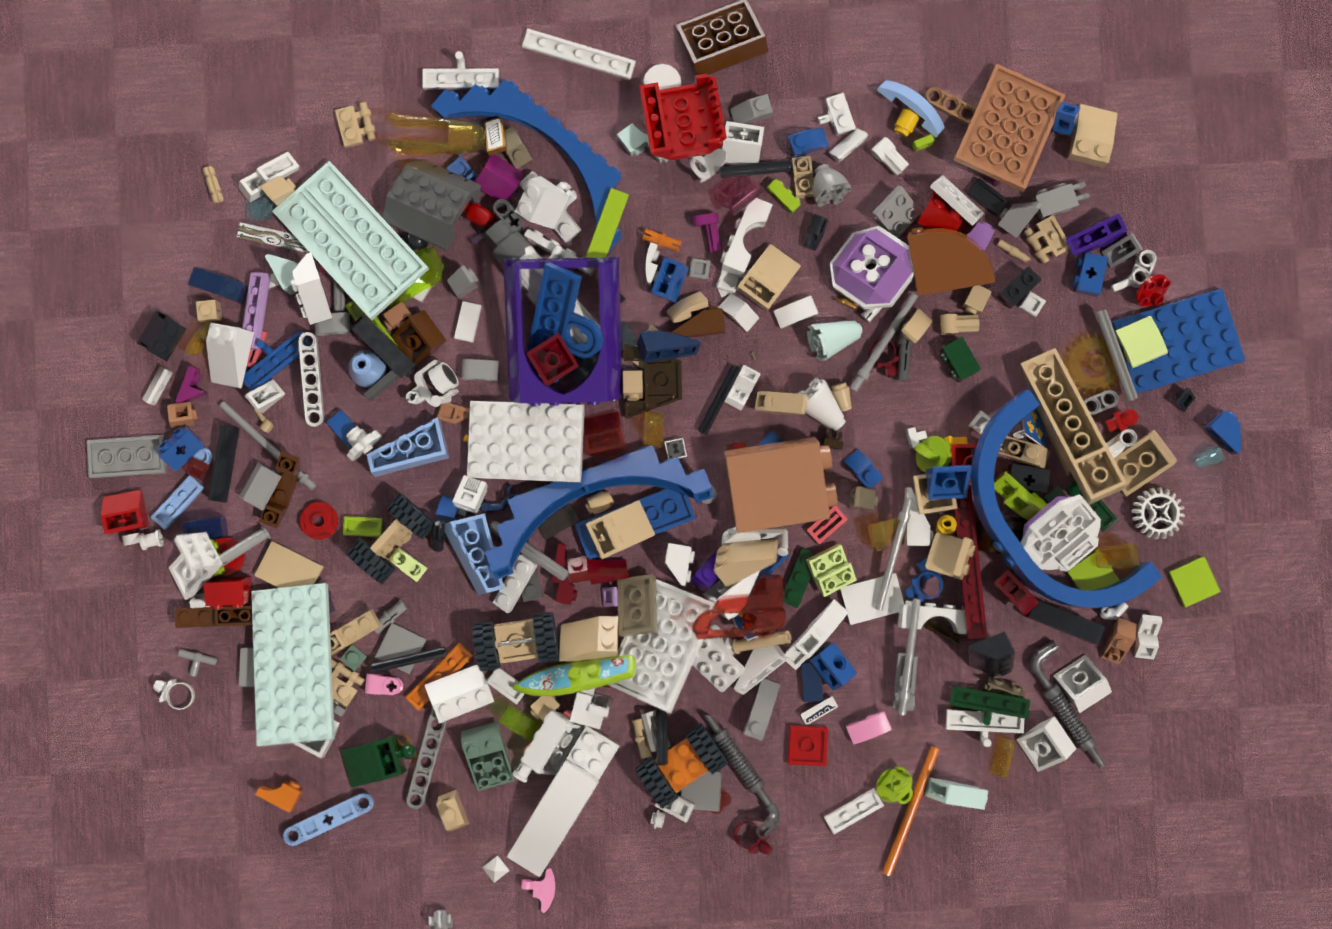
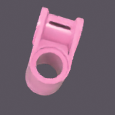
M367 673L365 693L395 695L403 690V681L398 677ZM394 682V685H397V688L393 689L392 687H390V684Z

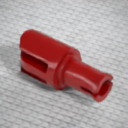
M468 202L463 210L466 213V218L480 227H489L494 223L493 214L478 203L471 204Z

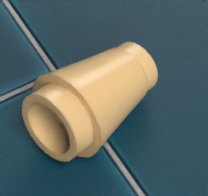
M846 382L831 386V392L841 411L852 409L850 389Z

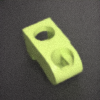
M397 547L388 558L416 582L428 569L423 562L414 558L400 547Z

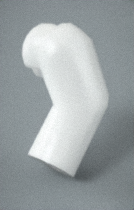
M1124 602L1118 604L1115 608L1103 607L1100 610V615L1106 620H1117L1129 606Z

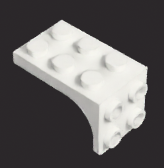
M206 532L178 535L174 539L181 555L172 563L169 570L185 600L191 599L223 565Z

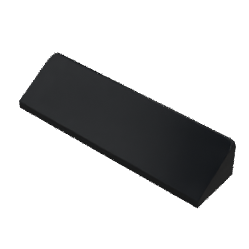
M224 424L220 426L208 497L211 501L224 503L228 501L240 431L238 427Z

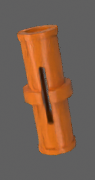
M648 228L645 229L642 240L678 253L680 248L677 246H681L682 241L670 238L665 233L660 234Z

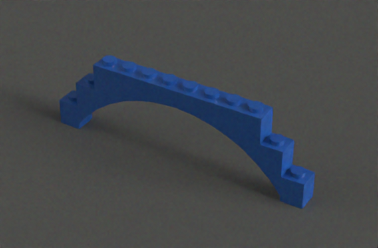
M504 79L490 96V92L482 85L479 87L475 84L461 101L457 93L454 91L449 92L445 89L431 105L432 111L445 122L453 118L465 116L502 117L503 119L527 126L553 142L569 158L582 177L591 198L597 228L611 188L615 189L622 181L620 170L615 166L610 167L602 155L593 153L591 151L592 147L586 142L581 143L577 139L578 136L569 129L567 131L563 128V123L556 117L551 118L543 106H537L533 103L534 99L527 93H521L518 90L519 87L513 81L508 82ZM618 228L614 235L608 255L622 240V235L620 234L621 231Z
M653 445L642 447L632 453L623 454L617 459L607 460L596 467L585 469V471H582L581 482L552 481L546 486L534 488L525 494L515 495L508 500L515 519L504 521L497 526L503 546L493 547L490 551L485 552L491 572L496 580L513 574V567L518 555L535 530L553 513L575 499L610 487L648 485L682 493L693 498L696 503L714 497L713 489L705 470H695L689 475H685L678 457L669 458L663 463H659Z

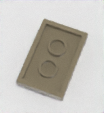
M650 574L617 580L619 636L657 633L656 576Z

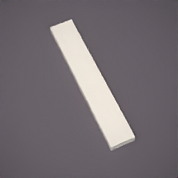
M528 28L522 44L524 49L627 80H631L636 64L634 60Z

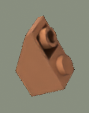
M1118 617L1110 630L1101 658L1120 664L1136 639L1137 624Z

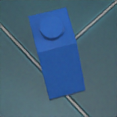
M823 128L805 130L788 136L787 140L793 158L829 147Z
M1226 410L1220 412L1205 429L1232 455L1239 454L1241 451V425L1237 421V416L1233 412Z

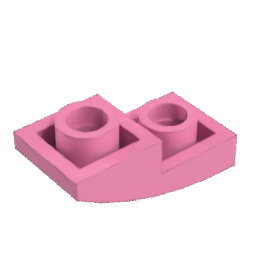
M885 711L867 716L866 719L848 724L846 727L853 745L877 737L892 729Z

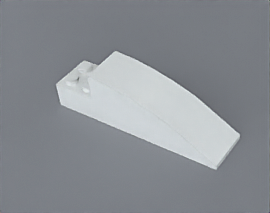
M586 726L507 858L538 877L541 876L598 784L600 777L619 748L620 743L593 727Z

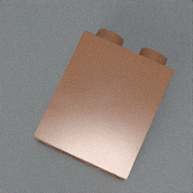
M815 437L724 451L737 533L830 519L829 507L838 506L835 484H825L823 472L824 469L832 468L829 445L820 446L819 441Z

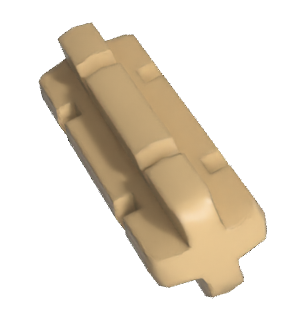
M212 166L203 168L204 176L207 177L206 182L209 191L212 194V201L215 204L223 202L224 199L220 193L221 190L217 177L214 176V168Z

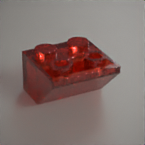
M619 411L584 419L583 437L589 457L627 449Z

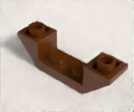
M283 451L280 453L275 469L278 470V475L282 477L264 510H262L259 522L274 528H278L290 505L300 474V458Z

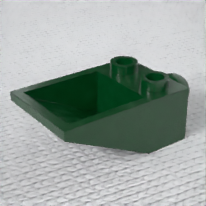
M394 734L341 750L351 788L404 774L407 771L404 759H412L415 756V747L412 744H405L400 749L397 735ZM393 761L395 763L396 768L392 766Z

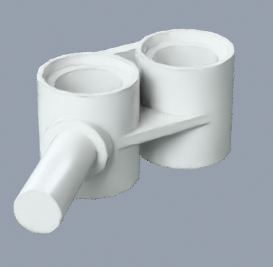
M1151 250L1141 252L1135 259V265L1127 279L1111 285L1112 291L1116 292L1130 285L1136 288L1140 287L1146 279L1150 278L1157 259L1156 254ZM1142 256H1147L1150 263H1143ZM1136 273L1142 275V282H1138L1135 279Z

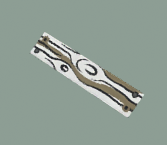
M240 223L238 238L309 253L291 233Z

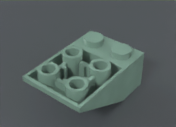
M499 722L461 731V744L477 791L515 781Z

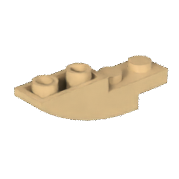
M373 609L330 633L331 656L382 626Z

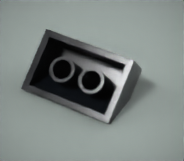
M1005 631L968 646L969 667L994 676L1007 675L1013 669L1015 651Z

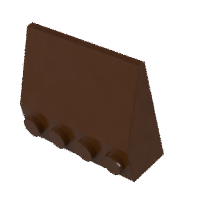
M740 0L676 25L696 75H709L768 52L766 36L747 0Z

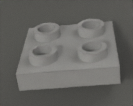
M898 185L872 213L875 216L874 220L880 227L898 238L922 212L904 188Z

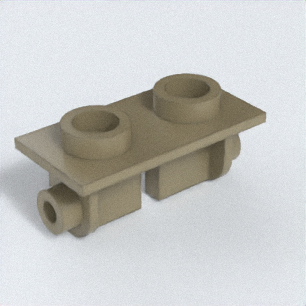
M987 675V683L983 687L984 691L1001 694L1002 692L1004 695L1018 698L1025 697L1024 688L1019 684L1006 682L999 676Z

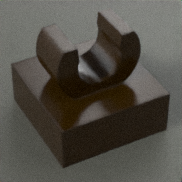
M829 430L827 433L828 438L823 439L822 446L829 445V448L842 450L844 442L839 441L842 438V432L838 433L837 438H833L831 436L832 430Z

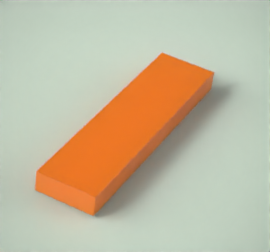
M459 642L405 698L420 711L430 700L424 685L458 672L473 655Z

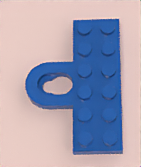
M550 262L545 264L527 352L560 333L572 354L588 358L600 351L603 344L600 328L594 321L574 312L581 276ZM571 326H576L580 329L581 333L586 335V344L578 343L572 339L570 335ZM530 361V363H531L533 369H534V370L536 371V373L538 374V372H537V370L535 369L534 365H533L532 362Z

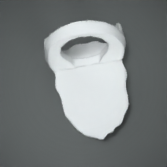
M719 148L704 157L696 156L690 158V166L693 172L701 178L700 183L708 180L720 170V167H723L727 160V152ZM695 162L699 163L700 171L697 169Z

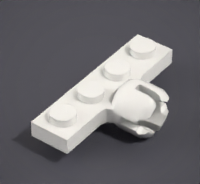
M532 171L519 185L525 191L529 180L539 176L535 171ZM560 182L557 187L569 194L571 198L555 230L567 243L581 229L566 210L576 200L577 195L574 190L570 191L572 187L568 183Z

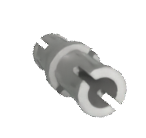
M398 600L389 610L383 611V615L378 618L382 626L376 629L375 632L379 634L390 623H394L395 619L408 609L401 600Z

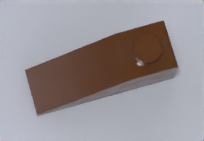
M718 306L707 307V310L702 311L671 333L688 338L725 333L723 309H718Z

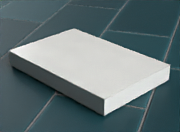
M944 175L940 176L930 186L972 226L984 214L979 207Z
M896 573L892 574L882 611L875 609L884 576L848 585L840 589L845 609L848 611L847 617L850 625L899 612L900 604H904Z

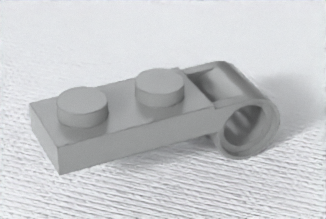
M906 653L897 654L893 698L894 710H899L900 699H898L899 690L902 688ZM917 654L913 656L909 687L911 694L910 700L907 702L906 711H914L915 707L914 691Z

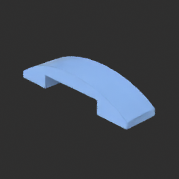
M886 80L877 89L891 102L897 97L925 120L921 126L933 136L937 137L945 128L940 116L932 105L911 88Z

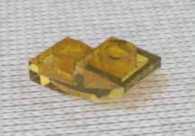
M208 320L195 332L184 353L194 357L201 353L203 349L202 341L207 339L210 323H213L212 321Z

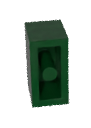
M963 337L940 349V358L944 364L947 363L951 369L949 373L954 380L961 382L982 370Z

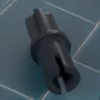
M436 520L431 532V547L435 552H441L444 549L443 545L446 538V533L444 532L445 523L440 522V520Z

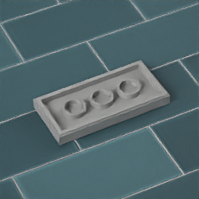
M165 435L87 440L89 478L167 473V465L157 452L159 445L165 441Z

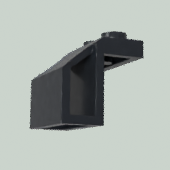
M156 310L138 339L137 344L145 347L147 351L167 362L187 328Z

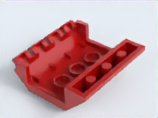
M708 74L696 75V84L659 90L658 82L639 85L651 155L673 161L707 155L723 145V141L727 139L725 126L722 125L724 119L722 109L719 108L721 103L719 92L716 91L718 87L715 76L708 77Z

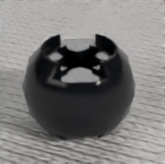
M407 233L405 235L404 241L413 251L415 249L419 251L428 245V242Z

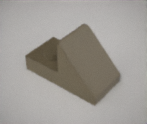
M511 126L506 129L507 150L505 152L517 169L532 160V157L514 127Z

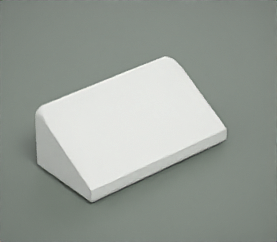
M855 129L834 147L829 154L837 163L841 162L866 140L868 134L860 129Z
M162 366L159 367L143 397L146 403L156 405L173 374L172 371Z

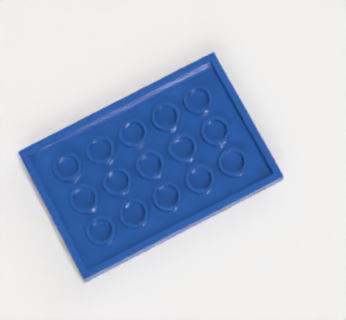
M1222 288L1112 322L1115 332L1118 329L1151 316L1168 350L1167 354L1132 368L1118 340L1137 394L1246 361Z

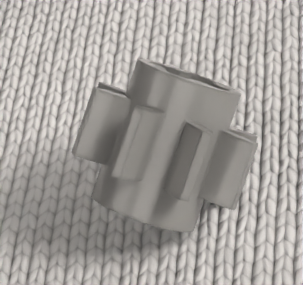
M445 910L435 911L433 917H429L430 929L453 928L451 914L448 915V912Z

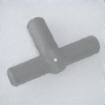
M182 649L178 652V657L193 660L189 673L193 677L197 676L200 662L214 666L217 663V658L202 655L200 652L194 653Z

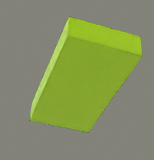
M344 516V536L380 537L382 535L383 518Z

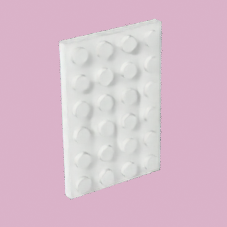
M470 401L467 476L469 478L581 482L585 405L559 404L558 406H550L549 403H541L540 406H530V403Z
M656 579L657 633L625 636L618 650V656L633 655L636 661V672L633 678L612 683L609 686L671 713L715 614L717 605Z

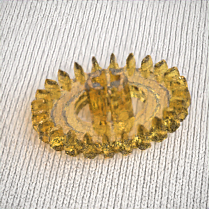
M1095 332L1092 338H1090L1089 333H1086L1085 340L1082 336H1079V343L1072 341L1074 348L1067 347L1070 354H1064L1068 361L1063 363L1068 366L1066 369L1074 384H1078L1077 390L1079 391L1084 388V394H1087L1090 390L1091 394L1095 395L1096 390L1099 394L1103 392V388L1106 391L1111 390L1109 385L1117 387L1114 380H1120L1103 334L1097 338V333ZM1090 350L1101 352L1107 360V367H1105L1103 356L1094 354L1089 357L1085 353ZM1097 360L1096 364L1098 366L1093 367L1094 363L1092 361ZM1080 361L1084 362L1085 369L1088 372L1096 373L1099 371L1103 375L1098 378L1087 376L1081 369Z

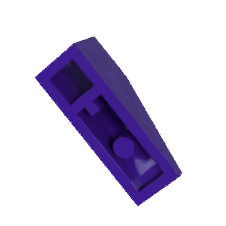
M1117 214L1066 238V241L1073 255L1077 256L1127 237L1128 230L1120 214Z

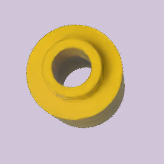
M909 107L903 109L894 125V131L901 136L908 137L920 117Z
M949 515L940 517L936 525V533L939 532L953 536L957 527L956 520Z

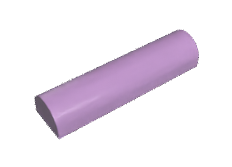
M251 273L242 329L254 332L251 350H260L257 347V342L261 341L271 278V275L267 273Z

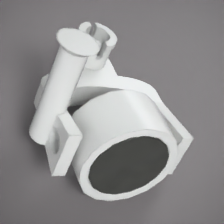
M433 360L415 374L414 379L417 387L406 394V399H409L408 402L413 404H420L426 400L434 407L450 403L451 397L459 393L458 389H454L459 384L458 379L449 365L440 360ZM429 371L431 382L439 392L445 394L444 396L439 397L430 392L424 379L426 372Z

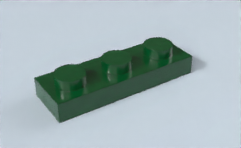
M801 548L780 599L781 602L798 609L812 576L806 559L816 555L815 553Z

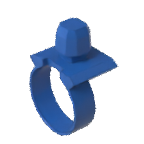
M932 571L924 572L923 574L934 575L940 581L941 587L938 593L940 595L944 586L940 575ZM923 574L914 577L911 582L912 586L905 590L907 598L918 596L921 602L926 599H934L938 595L929 597L922 590L920 578Z

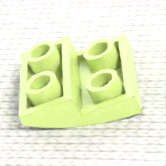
M1151 316L1115 331V335L1124 349L1123 353L1132 368L1168 353L1164 340Z
M839 543L806 559L813 579L823 597L857 581L852 565L847 562L843 547Z

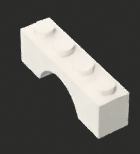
M751 196L749 202L745 201L742 208L744 215L742 219L738 218L734 227L737 229L735 236L731 234L727 244L730 246L728 253L724 251L720 260L723 263L722 270L743 278L751 259V255L744 247L743 237L749 230L765 226L773 204Z
M906 601L905 604H900L897 627L909 628L913 601ZM924 603V606H920L917 629L921 630L923 624L928 619L942 616L950 622L954 633L966 634L963 606L962 610H956L954 605L944 604L943 608H936L934 603Z

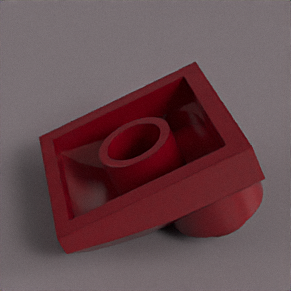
M560 333L526 353L546 386L579 367Z

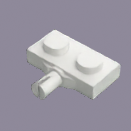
M844 93L828 97L824 100L827 106V115L817 117L819 125L830 122L837 136L856 129Z

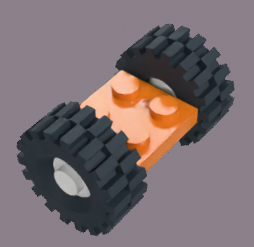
M702 723L687 732L686 739L668 750L667 765H657L656 759L654 760V758L650 757L635 768L645 787L662 809L678 799L677 793L709 771L713 775L729 764Z

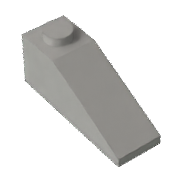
M765 678L760 682L743 731L744 735L763 740L780 687L779 683Z

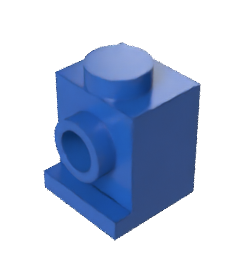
M1062 102L1056 112L1052 131L1071 136L1081 107Z

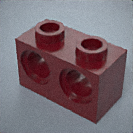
M1009 570L993 582L1024 616L1039 604L1033 594Z

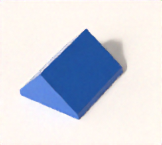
M971 465L932 467L927 469L928 500L967 498Z

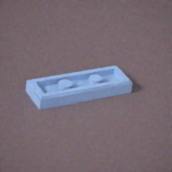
M189 475L151 518L160 527L167 530L205 487L192 475Z

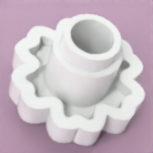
M358 426L353 428L346 435L348 442L353 447L347 454L348 458L354 461L362 455H367L374 449L373 446L380 440L382 435L377 430L367 434Z

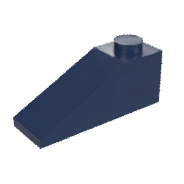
M194 267L188 283L189 286L240 304L243 303L248 290V286L242 282Z
M660 330L641 332L637 341V347L643 363L697 355L701 346L700 340Z

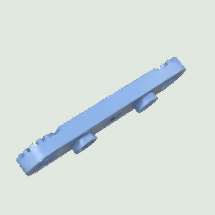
M369 793L358 794L288 827L284 831L283 839L288 845H298L370 811L374 806V799ZM365 797L369 800L367 808H362L359 805L360 798ZM326 814H328L329 817L333 816L334 819L331 821L332 824H329V822H324ZM292 830L297 831L299 835L296 841L289 839L288 834Z

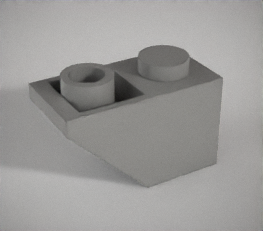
M464 265L447 280L459 299L478 288L476 282L479 280L471 268L467 269Z

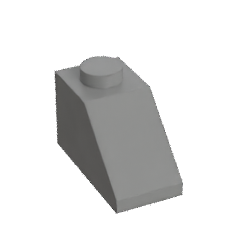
M768 94L748 99L730 109L733 122L751 124L772 118L773 113Z
M1042 202L1012 204L1009 209L1005 208L999 215L1001 220L998 225L1017 238L1040 209Z

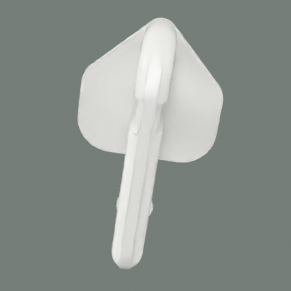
M733 527L723 533L722 546L729 545L732 542L779 539L777 553L781 556H786L788 554V531L785 527H774L737 533L736 527Z

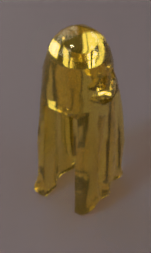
M389 114L388 120L392 122L395 128L448 129V143L387 139V144L391 151L397 154L439 155L473 153L482 149L486 143V133L483 127L474 122Z

